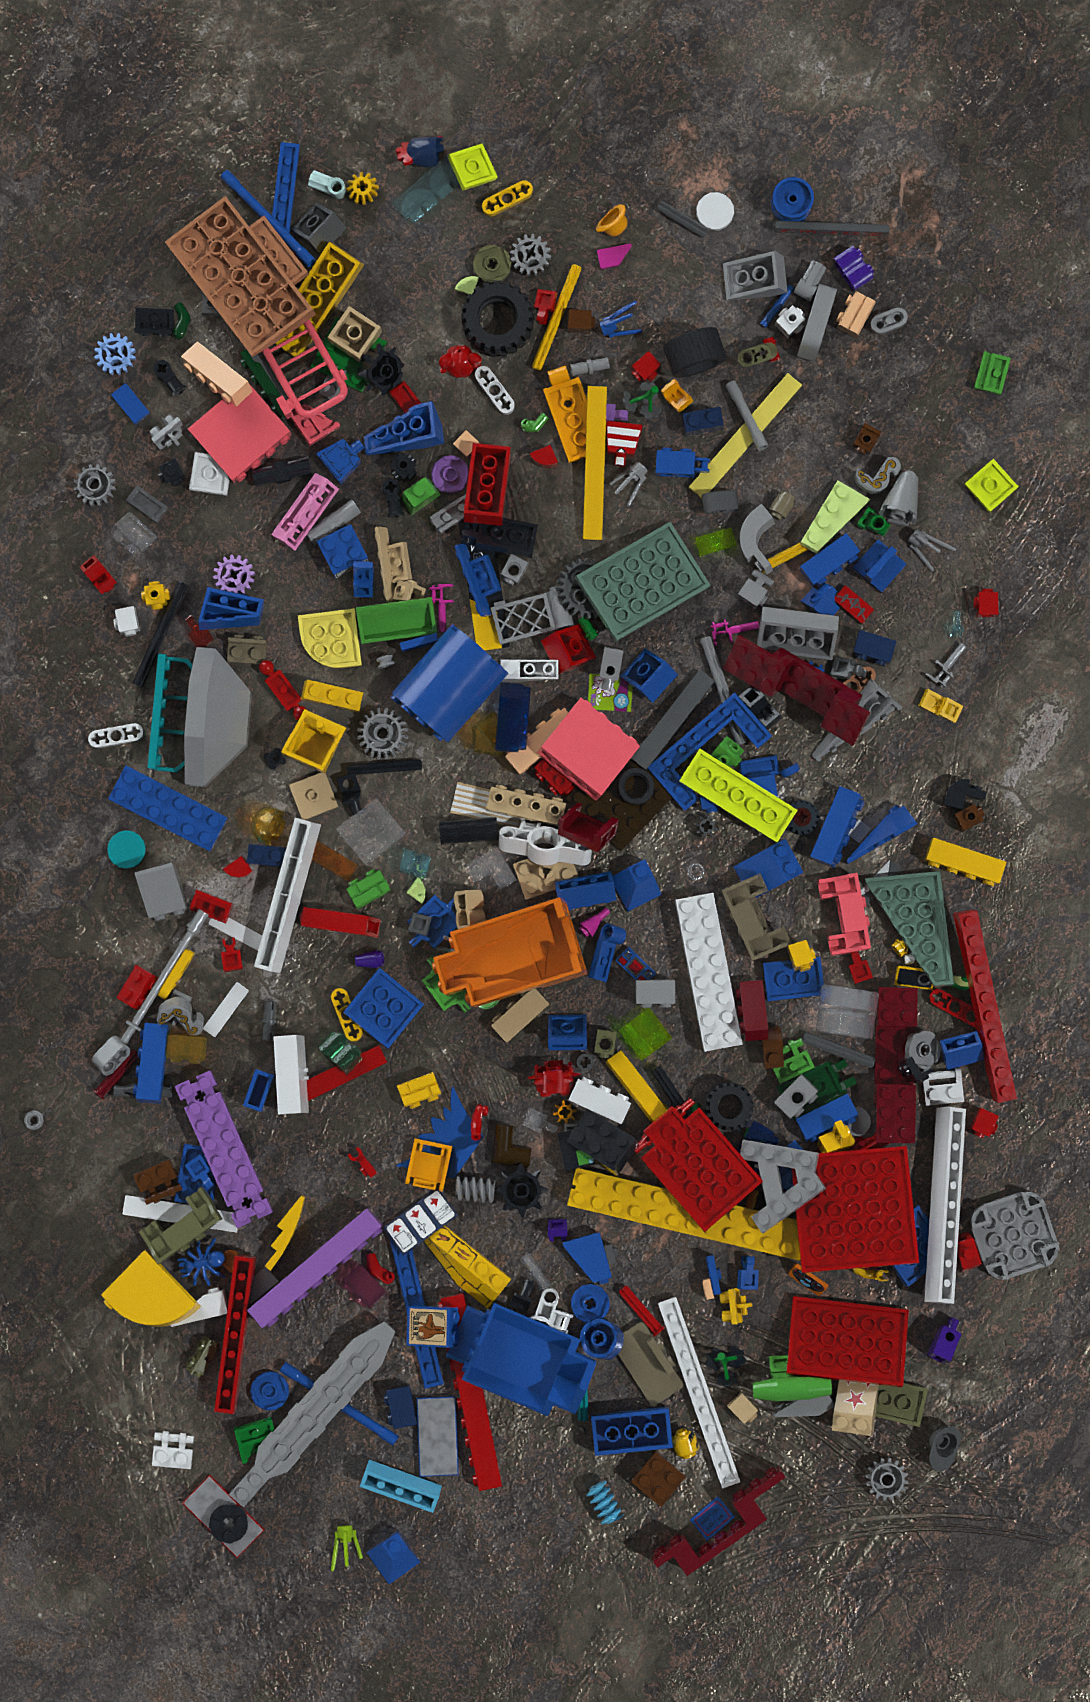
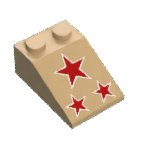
M839 1380L832 1431L873 1435L879 1385Z

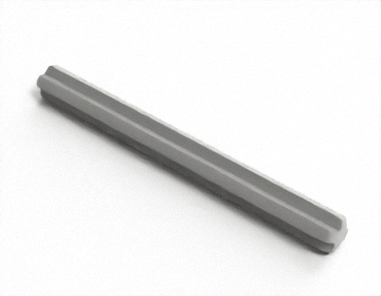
M710 636L701 639V643L721 702L723 703L731 695ZM732 720L729 725L735 743L738 745L745 744L744 732Z

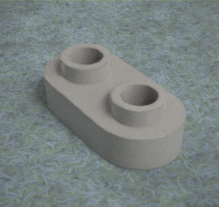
M894 308L873 317L870 328L877 335L901 328L907 321V313L902 308ZM899 316L901 320L897 322L894 320V317ZM882 323L883 328H878L876 324Z

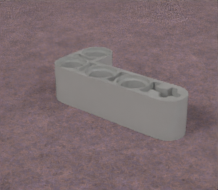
M822 284L818 285L797 357L815 362L837 289Z

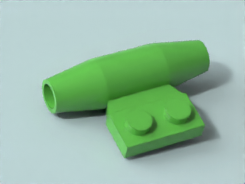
M788 1355L769 1356L772 1379L752 1383L753 1399L795 1401L832 1395L831 1379L786 1374Z

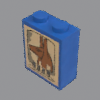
M407 1306V1346L457 1347L459 1341L458 1322L460 1319L458 1307Z

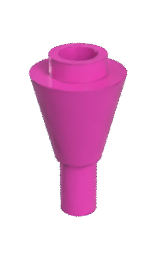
M604 907L597 915L579 923L580 933L586 938L588 936L592 938L602 920L610 911Z

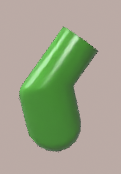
M541 413L536 420L523 419L521 427L525 432H538L549 418L544 413Z

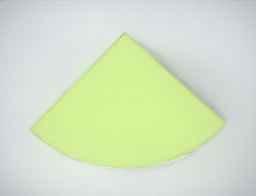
M470 276L462 279L456 285L455 291L467 295L472 294L477 286L479 277Z
M417 877L407 891V894L423 904L426 897L423 882Z

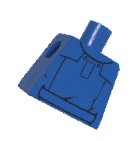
M341 439L318 452L317 456L341 485L360 465L361 460L357 454L365 447L358 439L351 445H348L344 439Z

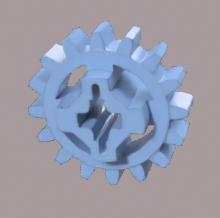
M110 333L109 339L103 336L104 342H97L100 348L94 349L98 353V355L94 356L95 360H100L97 365L99 367L103 366V372L109 370L110 375H113L114 371L121 375V370L127 373L126 367H133L131 360H136V357L132 355L136 353L135 348H131L133 346L132 341L128 342L126 336L121 339L119 333L116 337ZM125 347L127 348L128 352L127 357H125L123 353L125 351ZM110 351H111L112 353H113V352H114V353H117V352H118V354L120 355V357H119V356H112V354L110 353ZM103 352L107 354L106 361L103 359Z

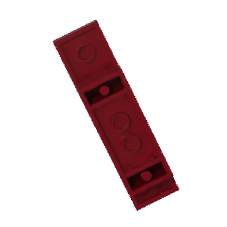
M739 635L723 667L724 670L770 697L781 690L823 715L824 719L820 727L852 746L856 744L871 713L858 705L863 695L782 647L771 654Z
M878 987V1007H876L875 1013L876 1060L874 1069L876 1143H915L916 1085H914V1082L907 1083L905 1077L899 1074L897 1061L905 1058L907 1037L910 1033H914V1029L917 1027L918 988Z
M773 1466L765 1471V1476L760 1480L758 1477L749 1483L750 1487L744 1491L740 1489L733 1494L734 1498L731 1501L743 1518L742 1521L739 1519L730 1525V1530L718 1533L714 1537L715 1540L710 1544L706 1542L698 1548L699 1552L695 1551L684 1534H676L669 1540L670 1543L665 1547L661 1545L653 1551L652 1560L656 1567H660L674 1557L686 1576H688L766 1521L767 1518L755 1499L785 1478L780 1467L775 1468Z

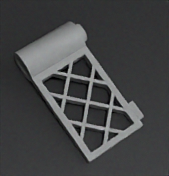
M558 586L549 588L547 593L514 602L505 603V600L494 603V607H491L500 645L574 626L570 609L565 611L567 605H561L560 603L563 601V598L557 597L561 593V591L556 590ZM544 598L545 607L542 612L532 607L536 600ZM523 604L528 607L523 617L514 612L517 605ZM505 609L510 612L505 622L498 619L496 611ZM531 609L540 614L535 624L525 619ZM512 614L521 619L516 629L507 624ZM544 616L549 619L551 627L542 629L537 624L541 617ZM523 621L533 626L529 633L524 634L519 631ZM505 626L514 630L511 638L503 639L501 632Z

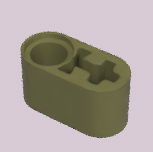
M768 342L742 350L738 354V362L743 367H749L774 359L778 352L775 344ZM761 351H768V354L760 356ZM747 353L752 357L751 362L747 359Z

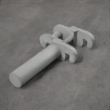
M960 643L944 665L936 660L935 664L942 668L936 678L928 673L925 676L929 677L933 683H939L941 688H946L945 684L950 678H954L953 673H949L947 670L952 667L967 647ZM945 673L947 675L943 681L939 680L942 674Z

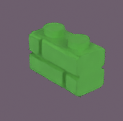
M373 869L365 874L366 878L360 881L357 878L348 883L349 887L346 890L357 909L391 891L380 870L376 871Z

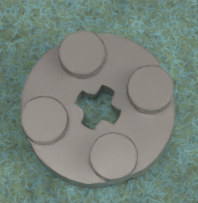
M924 1030L910 1033L905 1045V1058L913 1057L919 1069L931 1068L930 1066L939 1060L941 1054L940 1042L936 1040V1035ZM923 1046V1048H925V1052H922V1054H921V1051H920V1050H921V1047Z

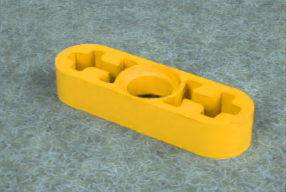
M523 180L486 198L482 203L483 213L486 216L493 217L529 199L533 193L531 183ZM521 186L529 188L527 194L521 192L518 194L519 198L516 199L513 190H516V193L521 191ZM503 195H512V202L504 203L502 201ZM499 198V203L502 207H499V204L494 206V211L486 210L488 203L494 205L497 203L496 199Z
M188 948L184 950L157 996L164 1000L169 998L195 955L193 951Z
M337 988L332 992L331 1000L343 1031L348 1040L358 1041L363 1035L362 1028L357 1024H353L354 1029H358L359 1033H357V1038L349 1036L351 1032L350 1026L346 1028L344 1024L353 1021L351 1019L346 1021L341 1016L342 1011L348 1006L338 1010L337 1006H341L339 1000H335L339 991L341 994H345L343 998L344 1004L347 1002L351 1003L350 997L346 990Z

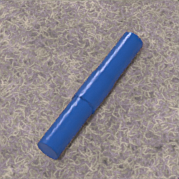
M788 284V293L780 295L759 323L763 328L767 327L794 290L793 286Z

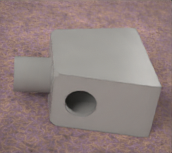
M605 646L599 676L603 678L601 689L613 691L614 680L618 681L624 649ZM608 666L614 667L613 674L607 673Z

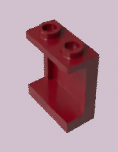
M578 802L574 807H570L564 816L562 815L559 818L557 824L559 826L558 835L595 852H599L616 835L619 819L611 817L606 823L598 821L581 813L582 804Z

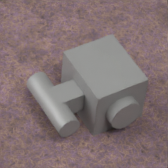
M755 568L751 575L757 578L756 582L748 578L737 597L756 609L758 605L762 607L768 599L766 596L768 590L764 589L762 585L766 584L771 587L774 580Z

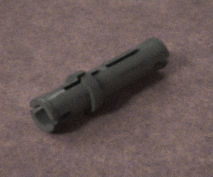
M136 1083L131 1085H114V1097H131V1099H136L133 1096ZM163 1085L162 1097L172 1098L173 1085Z

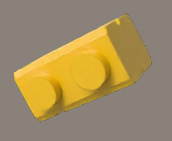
M434 1072L397 1085L404 1106H409L410 1109L421 1106L420 1102L427 1099L428 1103L439 1099L438 1095L442 1094Z

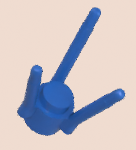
M637 301L631 302L599 322L604 336L609 335V338L643 332L641 329L614 331L618 329L617 323L632 317L633 314L630 313L615 320L613 318L637 304Z

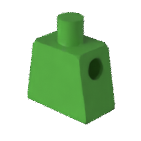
M425 477L405 490L400 500L409 513L413 515L441 496L433 482Z

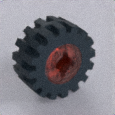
M798 800L790 804L797 809V812L787 826L788 830L796 835H805L812 832L819 821L817 808L806 800Z

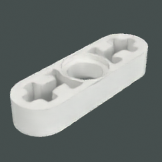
M487 366L477 368L475 379L501 414H511L514 411V401L490 368ZM481 371L483 373L488 372L487 378L489 381H491L492 379L494 380L487 385V387L484 386L487 384L486 380L484 378H479ZM498 386L500 393L495 396L491 395L489 392L490 387ZM503 394L505 395L503 397L505 403H511L509 405V410H507L506 408L502 409L503 404L500 401V398Z
M134 723L95 730L89 734L88 741L94 748L137 742L144 737V729L139 724ZM135 727L137 730H140L136 738L133 735H127L128 739L125 740L126 736L123 729H126L127 733L132 732ZM120 731L122 734L121 739L113 741L111 739L112 732ZM108 732L107 738L109 740V743H106V739L100 740V744H97L95 741H93V739L96 737V734H98L99 737H106L104 733Z

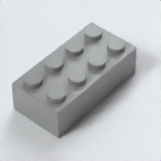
M762 607L757 645L771 653H775L782 647L796 656L833 660L839 616Z

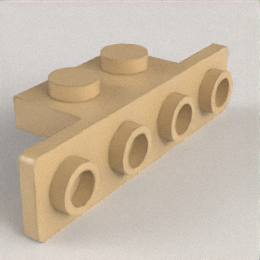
M378 526L375 527V540L378 545L377 555L381 565L380 575L384 585L383 594L386 602H398L392 599L396 583L398 581L405 582L407 579L412 580L407 542L390 545L388 529Z

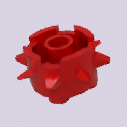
M563 1060L544 1061V1065L540 1067L536 1064L534 1066V1075L527 1077V1079L535 1080L536 1090L541 1097H548L556 1093L565 1096L569 1095L570 1090L574 1088V1077L581 1074L573 1072L574 1069L571 1062L563 1064Z

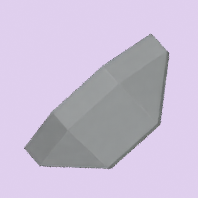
M196 647L191 670L184 734L185 785L207 787L248 747L252 693L215 648Z

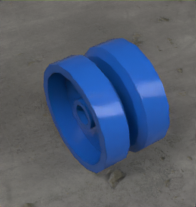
M789 177L780 181L775 187L771 199V210L775 218L779 221H804L809 216L814 202V193L810 184L797 177Z

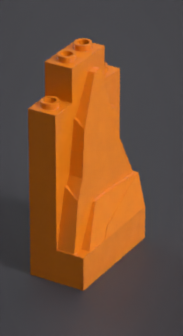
M560 897L450 932L449 943L455 951L433 957L435 963H432L434 973L439 976L440 981L437 983L440 992L449 996L467 990L465 998L472 1007H478L532 989L544 988L588 975L567 903Z

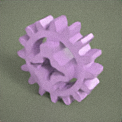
M230 555L229 560L223 557L224 563L218 562L219 569L214 568V571L218 573V575L213 576L214 580H218L215 585L217 587L222 586L220 590H227L237 594L241 591L244 595L245 588L251 589L249 583L255 582L251 578V576L255 575V572L250 571L253 568L252 564L247 565V559L241 561L240 555H238L237 559ZM232 564H240L242 566L238 568L232 566ZM226 567V574L222 576V572ZM232 572L237 574V579L231 578ZM247 574L246 581L242 584L243 576ZM233 584L236 585L237 588H231L226 585Z

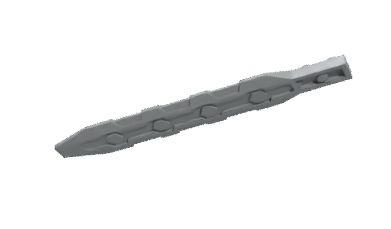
M384 1321L353 1338L339 1354V1358L313 1383L314 1386L299 1403H296L291 1408L287 1417L262 1441L258 1446L255 1465L229 1493L242 1507H245L269 1478L286 1473L299 1460L303 1451L326 1429L325 1426L340 1409L343 1410L362 1384L369 1380L380 1368L395 1333L391 1326Z

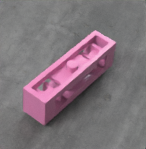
M315 473L271 535L283 545L295 551L339 488L325 477ZM323 493L328 495L325 500L321 497ZM295 532L300 534L296 540L293 538Z

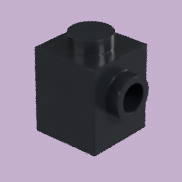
M176 458L158 466L161 471L158 475L162 483L166 482L169 488L182 484L183 480L186 479Z

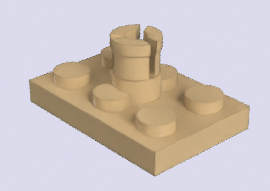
M528 858L513 864L525 900L556 890V881L578 877L576 868L571 863L557 862L553 865H539Z

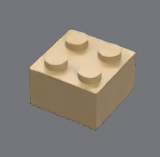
M349 306L329 334L328 340L329 343L360 363L363 354H366L382 333L379 325Z

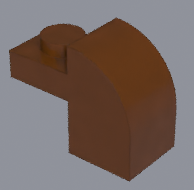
M768 1026V1040H761L764 1068L784 1067L780 1026Z

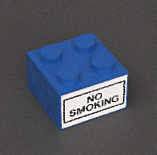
M351 524L317 541L335 578L353 570L354 561L369 562Z

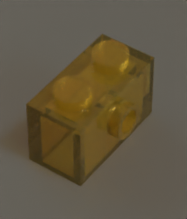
M168 1034L166 1058H170V1062H182V1059L190 1060L189 1063L201 1064V1061H205L207 1037Z

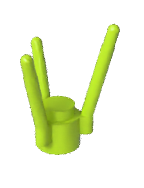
M352 1525L338 1526L337 1531H335L331 1571L335 1570L339 1539L341 1543L343 1542L345 1567L349 1566L348 1542H351L352 1538L359 1559H363L356 1530H353Z

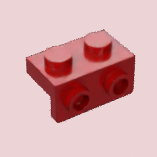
M135 965L119 992L117 999L139 1011L159 977Z

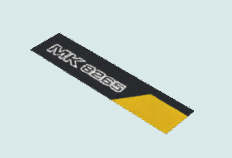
M464 519L458 522L461 539L465 524ZM466 545L472 560L483 555H489L501 587L496 551ZM502 588L501 591L486 597L490 610L491 607H494V603L503 601ZM469 592L476 644L484 651L510 647V643L500 645L493 614L481 617L476 610L474 597ZM505 609L496 611L498 619L505 622ZM505 626L501 632L503 639L509 638L508 629Z

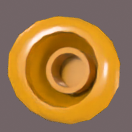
M619 204L614 206L598 223L596 231L605 232L612 237L620 235L628 225L625 216V205Z

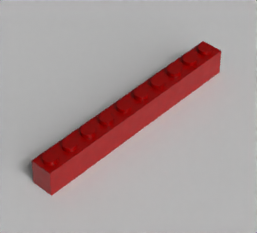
M969 909L953 913L977 1030L983 1046L984 1063L992 1100L1002 1103L1017 1099L978 911Z
M464 1293L441 1297V1302H438V1306L458 1307L460 1315L458 1326L467 1307ZM453 1359L449 1360L451 1371H455L457 1378L453 1379L455 1391L459 1390L460 1398H457L459 1410L463 1409L464 1417H461L463 1429L467 1428L468 1436L465 1437L466 1447L471 1448L472 1453L469 1456L470 1467H474L476 1475H472L474 1487L478 1486L479 1491L502 1487L484 1390L462 1380L465 1372L461 1370L464 1364Z

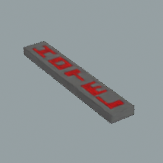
M776 221L774 226V233L888 237L890 230L889 225Z

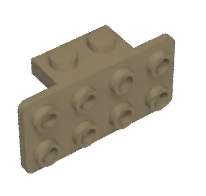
M639 1322L623 1333V1347L618 1355L651 1406H656L683 1388L682 1381L673 1369L676 1366L670 1356L666 1357L662 1351L665 1348L659 1339L655 1341L643 1322Z

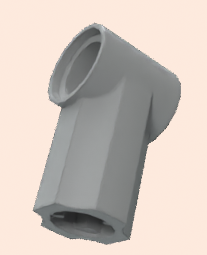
M811 261L804 277L797 284L794 294L811 302L826 267L817 261Z

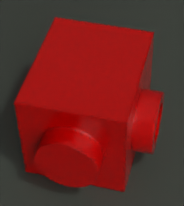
M648 351L632 365L631 370L633 372L631 374L638 382L640 380L642 382H651L657 377V372L661 369V363Z
M982 589V592H979L977 597H974L973 606L977 608V617L998 616V592H993V589Z
M978 1108L970 1126V1129L974 1131L973 1135L982 1139L984 1136L990 1137L991 1134L994 1135L998 1128L996 1122L999 1116L983 1108Z

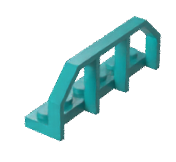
M158 654L147 768L151 771L178 773L185 767V760L176 768L158 767L161 766L162 762L159 748L163 747L164 737L161 734H185V731L161 729L165 727L163 709L167 707V700L187 701L188 699L186 696L164 695L165 690H168L169 679L166 678V673L170 671L171 662L186 663L191 670L193 665L187 658L168 657L166 654Z

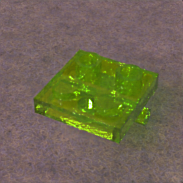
M650 1008L618 1030L641 1061L672 1039Z

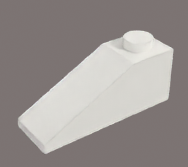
M219 1287L209 1289L207 1294L197 1300L201 1307L193 1315L171 1325V1327L227 1314L228 1302L225 1289L220 1290Z

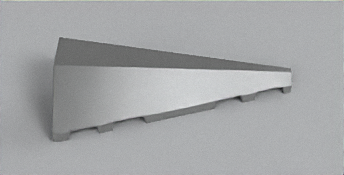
M872 678L860 692L863 696L858 705L871 712L861 734L871 729V725L878 720L887 719L889 713L903 708ZM829 732L812 756L819 762L821 761L820 757L830 751L832 753L837 750L836 747L845 741Z

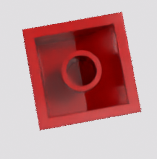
M580 624L556 631L541 640L549 659L558 660V675L571 671L596 658L588 640L585 639V634Z

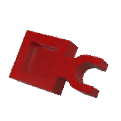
M232 937L233 943L231 945H226L225 939H222L223 946L226 949V952H221L224 973L243 970L240 949L234 950L236 946L235 937Z

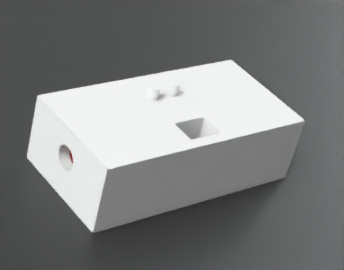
M301 1035L274 1036L278 1114L309 1113L307 1080H309V1076H307L308 1068H306L305 1038Z

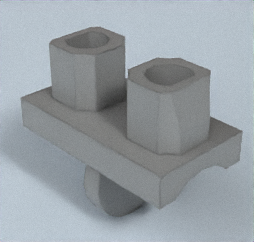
M169 414L164 418V423L167 426L162 430L155 426L149 431L152 441L159 450H162L166 445L169 447L173 443L178 447L180 445L178 439L183 436L181 433L186 430V427L178 417L175 418Z

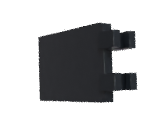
M503 518L502 526L465 522L461 544L532 558L538 524Z

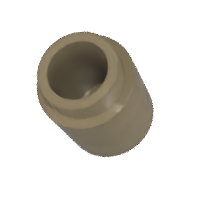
M781 491L769 509L771 516L779 521L786 519L794 505L795 497L788 492Z

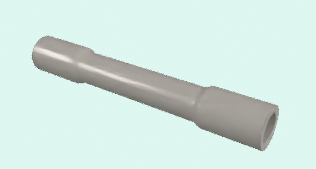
M736 381L727 383L726 388L745 421L758 451L766 449L768 443L761 430H759Z

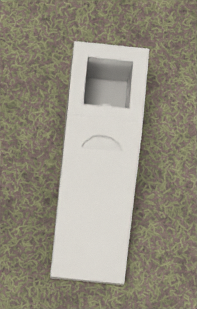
M501 660V666L509 673L502 682L558 679V660Z

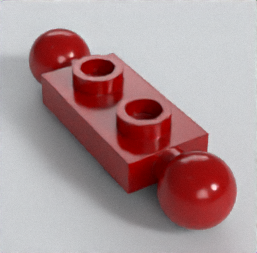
M263 660L259 664V671L263 675H268V678L264 681L287 712L293 709L294 718L299 720L304 709L307 710L306 707L299 705L303 700H301V697L282 671L279 669L274 672L273 663L269 660Z

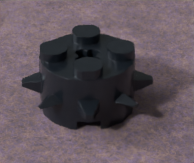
M379 343L375 349H369L366 354H363L357 370L358 376L368 385L367 392L375 387L384 396L389 388H394L400 384L403 375L401 368L405 365L395 355V347L388 352Z
M519 1164L517 1172L509 1174L503 1171L501 1173L505 1182L503 1187L495 1189V1193L503 1195L505 1204L502 1209L504 1211L512 1207L518 1209L520 1216L524 1217L526 1209H530L532 1206L539 1210L542 1208L538 1200L540 1194L547 1192L548 1188L540 1186L538 1178L541 1171L538 1170L531 1174L525 1171L523 1164ZM519 1185H520L521 1187H522L523 1185L526 1186V1189H525L526 1194H525V1195H523V1194L518 1195V1194H517V1192H518L517 1187H518Z

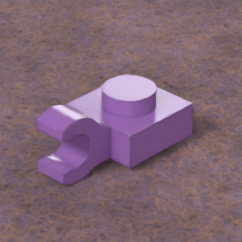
M606 404V421H614V419L628 420V411L615 410L616 405Z

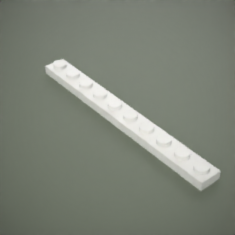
M673 1297L659 1302L658 1305L721 1487L725 1488L740 1483L677 1298Z

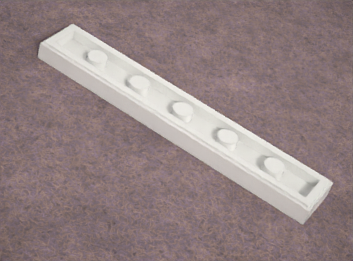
M125 1195L122 1214L176 1223L192 1212L193 1209L190 1205L162 1200L156 1204L153 1202L146 1205L143 1197ZM217 1209L223 1220L210 1229L237 1233L238 1228L231 1216L234 1212Z

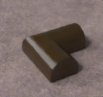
M496 1124L491 1163L514 1166L523 1164V1167H529L532 1148L513 1146L515 1126Z

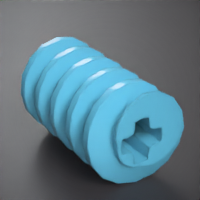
M606 1480L590 1487V1491L586 1495L587 1497H594L590 1503H597L594 1511H601L597 1517L605 1518L601 1522L602 1525L610 1524L624 1516V1514L618 1515L621 1512L620 1507L614 1508L618 1502L617 1500L611 1501L614 1497L613 1493L607 1494L610 1491V1487H603L607 1483Z

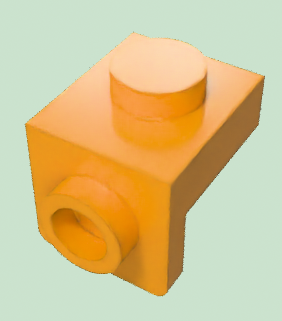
M675 379L667 383L661 390L665 401L678 413H681L693 402L692 397L679 386Z

